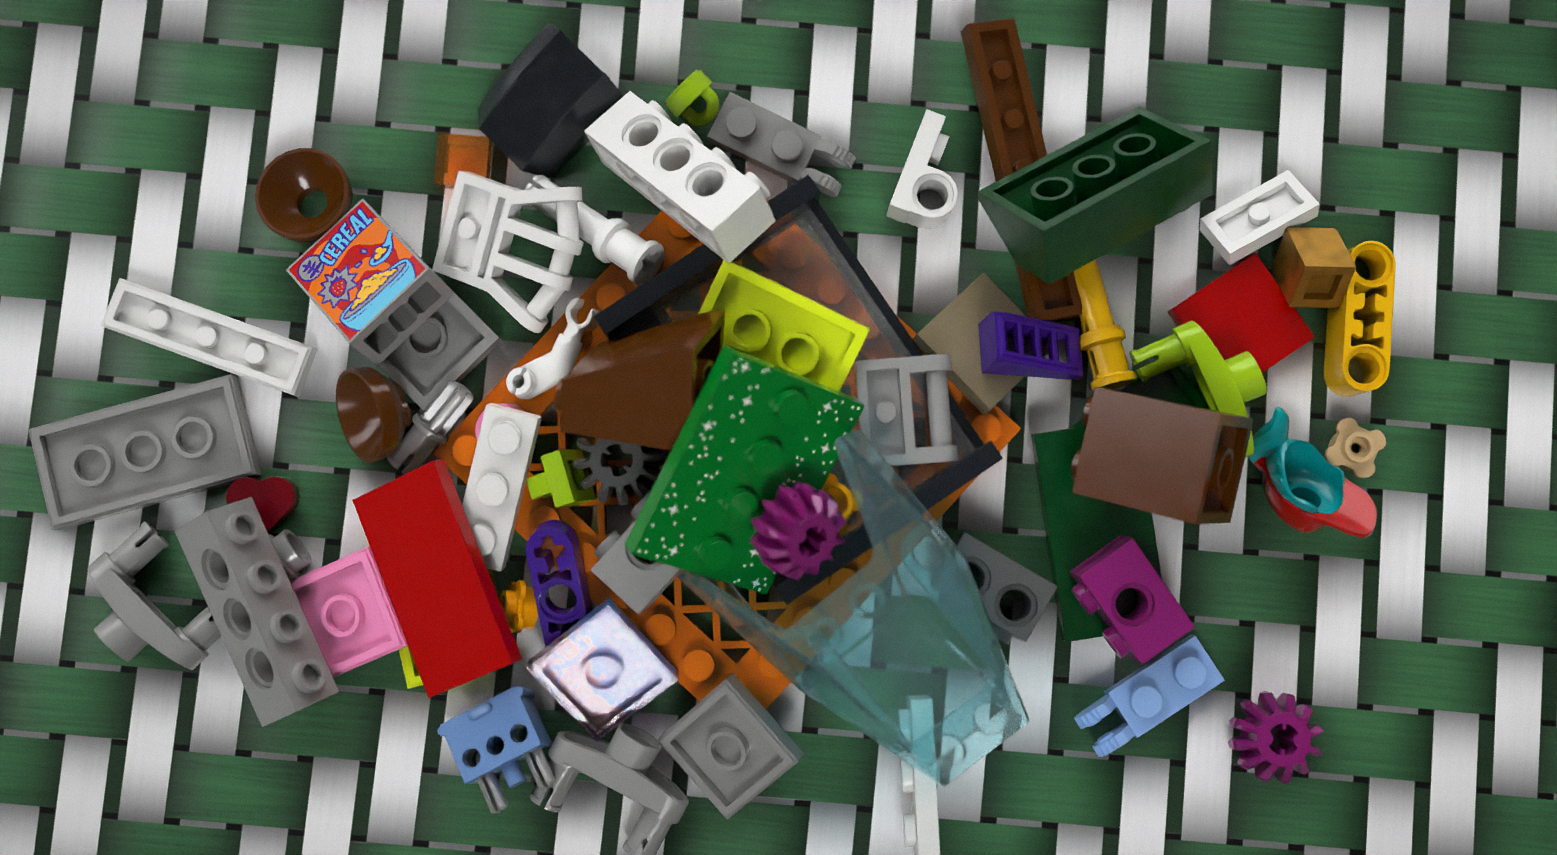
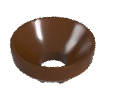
M298 148L276 157L260 175L255 193L257 211L269 229L287 240L299 243L315 242L351 209L353 198L351 182L344 168L332 156L312 148ZM314 192L325 193L327 196V206L324 212L313 218L303 216L301 206L304 198Z
M354 367L341 373L336 385V407L342 431L351 449L360 459L368 463L391 456L398 448L405 429L410 426L411 411L406 403L404 390L398 383L391 382L386 376L371 367Z

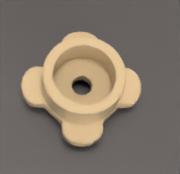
M1352 418L1340 420L1336 424L1337 433L1333 435L1325 451L1326 460L1330 464L1342 469L1353 470L1354 475L1358 478L1370 477L1375 472L1374 460L1376 455L1386 445L1384 434L1379 430L1368 431L1359 427L1356 420ZM1356 443L1359 445L1360 450L1358 453L1352 451V444Z

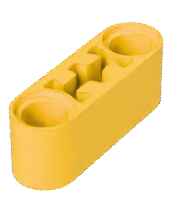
M1366 241L1348 250L1354 263L1355 259L1358 258L1367 264L1370 271L1369 279H1363L1355 270L1340 307L1327 309L1324 380L1333 393L1342 397H1352L1381 387L1389 376L1396 261L1392 251L1386 245L1377 241ZM1351 359L1356 360L1362 366L1364 375L1361 383L1356 382L1349 374L1348 365Z

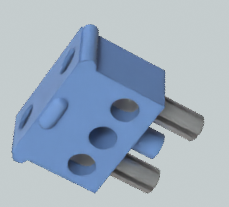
M515 685L442 723L437 731L440 736H445L464 783L479 784L491 813H499L508 807L507 800L496 775L502 772L509 788L524 783L526 777L520 762L525 759L539 789L551 786L556 780L543 750L552 745V742L532 699L535 696V691L531 688ZM524 728H527L528 735L527 738L524 740L522 737V733ZM501 740H503L504 742V749L502 750V752H500L499 744ZM478 752H479V753H480V761H479V763L477 764V762H476V755H477Z

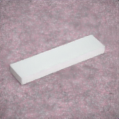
M119 278L100 325L297 397L301 394L318 350L309 345Z

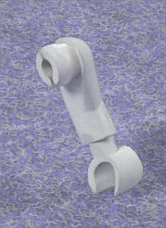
M578 297L572 299L566 308L565 316L568 324L564 333L558 334L551 352L509 372L506 378V385L510 393L515 394L520 399L528 400L556 386L560 379L564 378L574 368L583 343L580 341L584 332L592 331L599 325L594 318L599 312L591 309L585 322L579 324L577 313L583 307L584 299Z

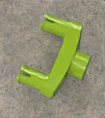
M1192 320L1172 328V335L1137 350L1129 351L1133 365L1150 358H1155V362L1136 370L1142 382H1146L1149 378L1184 363L1188 367L1191 366L1210 410L1248 417L1244 403L1267 393V386L1262 372L1250 352L1245 351L1224 360L1208 335ZM1252 430L1245 458L1254 453Z

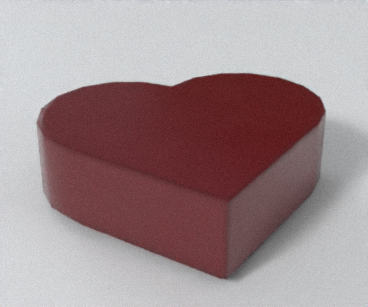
M276 476L266 478L263 481L249 477L239 478L231 483L225 497L227 505L252 497L268 534H272L293 513L300 499L299 490L292 481Z

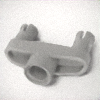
M144 521L141 527L111 554L104 552L88 567V572L94 584L113 609V612L96 626L94 631L107 647L127 662H130L149 644L174 662L189 670H194L209 655L207 649L221 637V634L208 606L184 628L181 626L176 627L134 585L136 579L133 576L158 553L170 545L164 537L158 535L159 532Z
M624 723L619 724L610 743L578 732L561 731L557 733L548 750L550 757L548 763L556 780L547 788L539 789L536 785L535 789L530 793V799L540 806L550 788H553V792L544 809L551 812H559L578 773H584L641 804L644 810L629 838L623 844V849L629 855H635L643 839L648 841L641 855H656L671 825L679 823L689 805V800L683 791L652 766L661 749L660 742L648 732Z

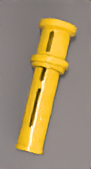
M1095 259L1074 271L1083 313L1079 315L1083 330L1079 342L1081 350L1087 352L1094 381L1090 383L1092 392H1094L1095 387L1116 389L1138 380L1136 372L1129 369L1122 341L1126 339L1125 331L1121 329L1120 325H1115L1100 268Z

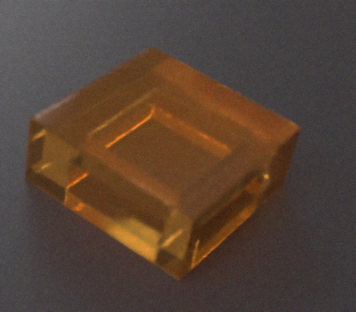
M438 133L434 184L438 188L454 189L458 171L472 172L490 179L493 142L487 136Z

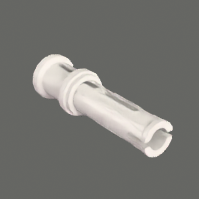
M537 175L532 178L533 182L542 187V189L558 187L544 175ZM530 183L525 188V190L537 189ZM577 202L579 238L592 246V251L598 260L603 263H614L626 271L628 279L636 285H642L655 276L661 267L665 255L664 247L655 240L646 241L633 233L631 225L623 219H607L583 202ZM556 203L529 205L557 222Z

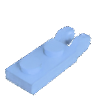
M1190 635L1104 691L1106 695L1079 712L1074 719L1080 729H1084L1085 727L1097 724L1114 709L1117 711L1124 723L1099 737L1094 745H1092L1098 757L1106 756L1129 742L1133 736L1136 738L1140 737L1225 680L1197 637Z

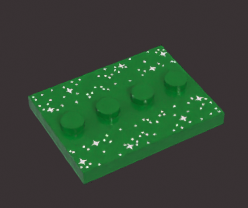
M724 345L624 545L633 555L767 595L778 572H773L762 563L758 552L754 550V546L749 541L757 531L754 529L750 519L763 514L765 509L761 499L773 501L776 498L778 485L792 489L799 481L803 484H809L817 490H821L865 405L850 395Z

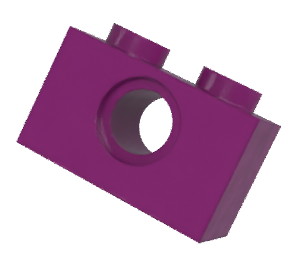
M1118 536L1069 571L1077 583L1076 586L1071 588L1072 593L1089 615L1095 611L1100 615L1108 627L1102 632V635L1121 659L1128 655L1129 658L1143 665L1195 628L1133 538ZM1127 588H1132L1137 595V605L1131 613L1120 616L1116 610V599L1120 592Z

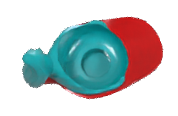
M1276 407L1272 419L1253 435L1254 453L1248 456L1257 469L1265 475L1266 498L1272 510L1283 522L1298 532L1311 533L1324 526H1329L1355 537H1368L1373 532L1377 519V509L1372 498L1363 489L1346 479L1342 469L1330 464L1313 444L1299 439L1288 438L1289 417L1282 408Z

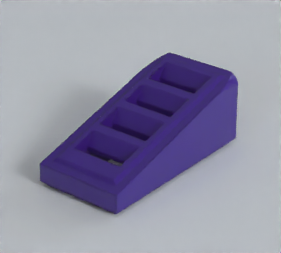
M990 312L978 324L982 373L1080 380L1083 377L1079 328L1004 312ZM1007 337L1013 338L1014 352L1008 351ZM1024 339H1030L1031 355L1025 354ZM1041 340H1047L1049 359H1045L1042 356ZM1058 341L1065 342L1067 363L1060 362Z

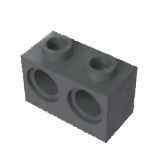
M965 532L957 535L928 588L939 594L935 600L936 604L960 618L963 617L966 610L984 620L980 628L982 631L1007 645L1012 637L1027 642L1058 587ZM962 563L973 565L979 574L977 587L972 592L966 594L960 592L953 582L954 571ZM1014 589L1024 599V610L1016 619L1008 620L1002 615L999 603L1005 592Z

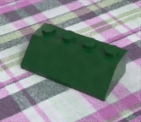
M1138 107L977 191L978 199L1016 264L1050 285L1213 194L1211 140L1142 107Z

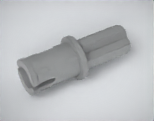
M453 380L447 382L422 414L416 413L412 417L414 425L402 438L396 451L387 457L389 463L397 470L403 463L406 466L402 470L403 474L419 468L439 443L445 444L448 441L447 432L473 402V394L461 383Z

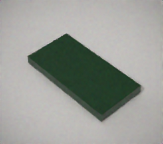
M1084 426L1031 434L1053 584L1058 586L1055 591L1061 637L1064 642L1103 637L1102 632L1108 628L1097 611L1089 615L1071 591V588L1076 586L1077 583L1069 571L1118 536L1133 538L1162 579L1152 513L1072 493L1074 480L1071 477V465L1076 452L1082 448L1086 429ZM1127 588L1120 592L1116 599V610L1120 616L1131 613L1137 605V595L1132 588Z

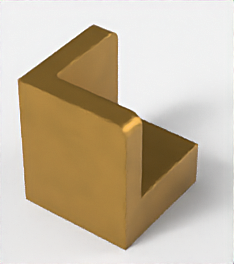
M1286 227L1272 264V270L1289 307L1339 308L1356 270V265L1336 229Z

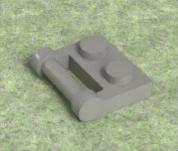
M950 354L855 361L858 400L865 405L859 417L863 469L959 462L958 445H952L947 372L952 371ZM926 374L931 447L916 448L910 382V375Z

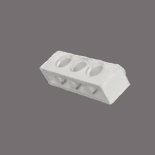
M629 91L584 130L605 166L728 264L776 221L766 201L770 197V193L755 174L748 172L743 175L721 149L714 147L712 150L706 148L699 136L685 123H682L679 127L675 125L666 111L653 100L647 104Z

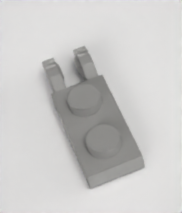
M729 92L707 135V140L711 144L793 184L809 175L819 191L831 197L838 196L842 186L832 176L816 169L808 168L813 156H818L837 167L845 169L852 168L856 160L853 153H850L843 147H839L837 144L827 140H821V135L732 92Z

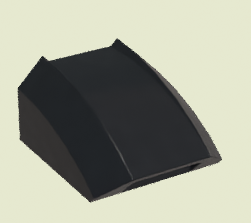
M548 23L515 58L478 108L479 129L521 171L551 178L589 142L584 130L623 96L605 72L600 70L559 28Z

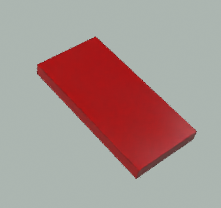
M444 459L433 460L352 500L428 698L522 660Z

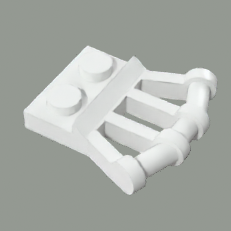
M458 171L432 270L487 291L522 326L534 333H540L548 323L546 316L563 292L570 291L574 277L569 275L574 256L581 254L584 243L579 240L577 202L583 201L582 187L521 190L472 172ZM556 203L558 233L519 219L522 206ZM514 234L553 248L554 252L549 268L509 254ZM504 269L543 284L529 304L502 279Z

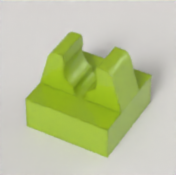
M582 449L557 450L542 455L541 460L545 472L526 479L531 499L552 497L555 508L577 506L596 500L593 487L584 489L581 486V481L589 476L587 468H574V460L584 458Z

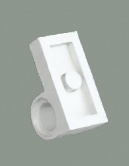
M926 109L891 199L886 217L902 223L906 222L919 228L932 229L945 223L951 214L958 195L956 183L945 172L927 165L928 162L938 165L946 147L949 136L940 133L946 116ZM923 190H933L941 196L943 206L936 210L926 209L919 203L917 194Z

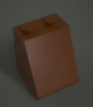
M712 310L599 343L557 384L554 403L556 410L561 411V432L672 450L723 348L725 311Z
M1095 387L1093 397L1088 399L1083 410L1082 423L1086 429L1082 448L1076 452L1071 465V477L1074 480L1072 493L1193 524L1230 523L1254 418Z

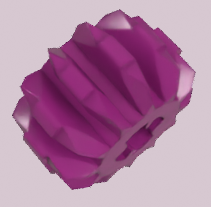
M798 481L792 489L778 485L776 498L773 501L761 499L765 510L762 515L750 519L754 529L757 531L749 541L754 546V550L758 552V556L762 559V563L773 572L777 571L786 577H792L798 581L804 573L817 576L820 563L823 560L834 562L831 551L834 546L845 542L839 530L844 526L846 520L841 515V512L837 510L838 504L834 502L833 497L823 490H817L809 484H803Z
M1267 691L1259 693L1258 705L1249 700L1240 702L1241 709L1247 717L1245 720L1232 717L1229 720V725L1241 730V736L1233 737L1227 742L1230 748L1243 751L1237 761L1238 765L1246 770L1254 768L1255 777L1265 782H1268L1275 775L1278 781L1289 783L1292 780L1293 769L1304 775L1310 773V767L1305 760V756L1308 754L1319 757L1323 754L1318 746L1310 744L1311 738L1318 737L1324 732L1320 725L1307 723L1314 712L1312 708L1303 704L1296 706L1294 695L1282 693L1276 700L1273 693ZM1273 727L1280 729L1276 734L1277 739L1280 741L1277 747L1270 745L1274 740L1273 735L1270 733Z

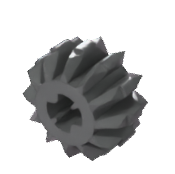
M586 438L578 439L576 445L580 449L591 453L590 458L574 460V468L584 469L591 467L593 473L581 481V486L584 489H588L600 481L602 485L598 491L597 499L601 502H606L611 497L614 487H616L619 504H629L631 497L629 484L636 494L643 498L650 491L641 477L644 476L652 481H656L660 474L659 470L648 466L649 461H659L666 458L664 450L648 452L647 447L601 438H596L598 440L596 443ZM617 444L621 445L623 453H631L633 457L632 464L624 466L627 471L625 474H619L618 467L614 465L609 466L607 461L609 454L616 453L613 447Z

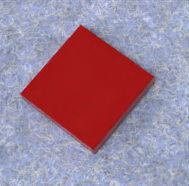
M1256 253L1168 311V314L1177 326L1191 320L1196 322L1211 339L1224 360L1245 351L1250 352L1262 373L1315 338L1296 309L1288 306L1280 286Z

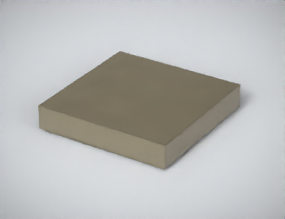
M984 272L913 338L917 347L925 355H951L952 371L947 372V378L983 415L987 414L1025 376L982 373L978 324L990 312H1004L1026 316ZM1007 337L1008 351L1014 352L1013 338ZM1024 339L1025 354L1031 355L1030 339ZM1041 340L1043 358L1048 354L1047 340Z

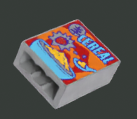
M363 198L286 269L289 275L348 343L376 366L385 360L455 294Z

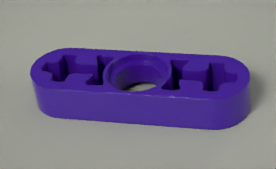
M548 520L541 523L532 533L526 544V556L545 647L568 630L567 623L575 620L574 624H576L593 610L578 535L569 524L560 520ZM548 536L552 537L555 545H564V548L557 557L559 570L552 573L550 571L555 565L551 549H542L541 547ZM555 585L568 586L576 595V605L571 608L556 606L549 597V588ZM580 657L569 667L573 671L572 673H575L576 671L572 668L574 664L583 659L587 663L586 667H588V662L583 657Z

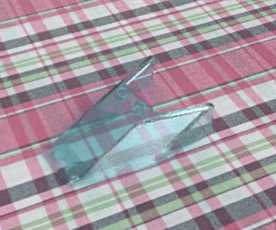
M861 430L842 435L834 442V445L874 549L873 557L867 565L794 625L787 628L778 627L756 613L733 584L683 570L677 577L800 691L945 787L1029 722V717L966 557Z

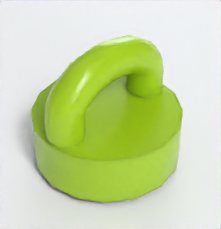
M695 70L666 99L665 107L677 119L683 116L689 123L695 126H702L708 124L716 117L719 111V99L711 88L713 82L702 70ZM702 97L706 101L707 107L702 113H697L692 106Z

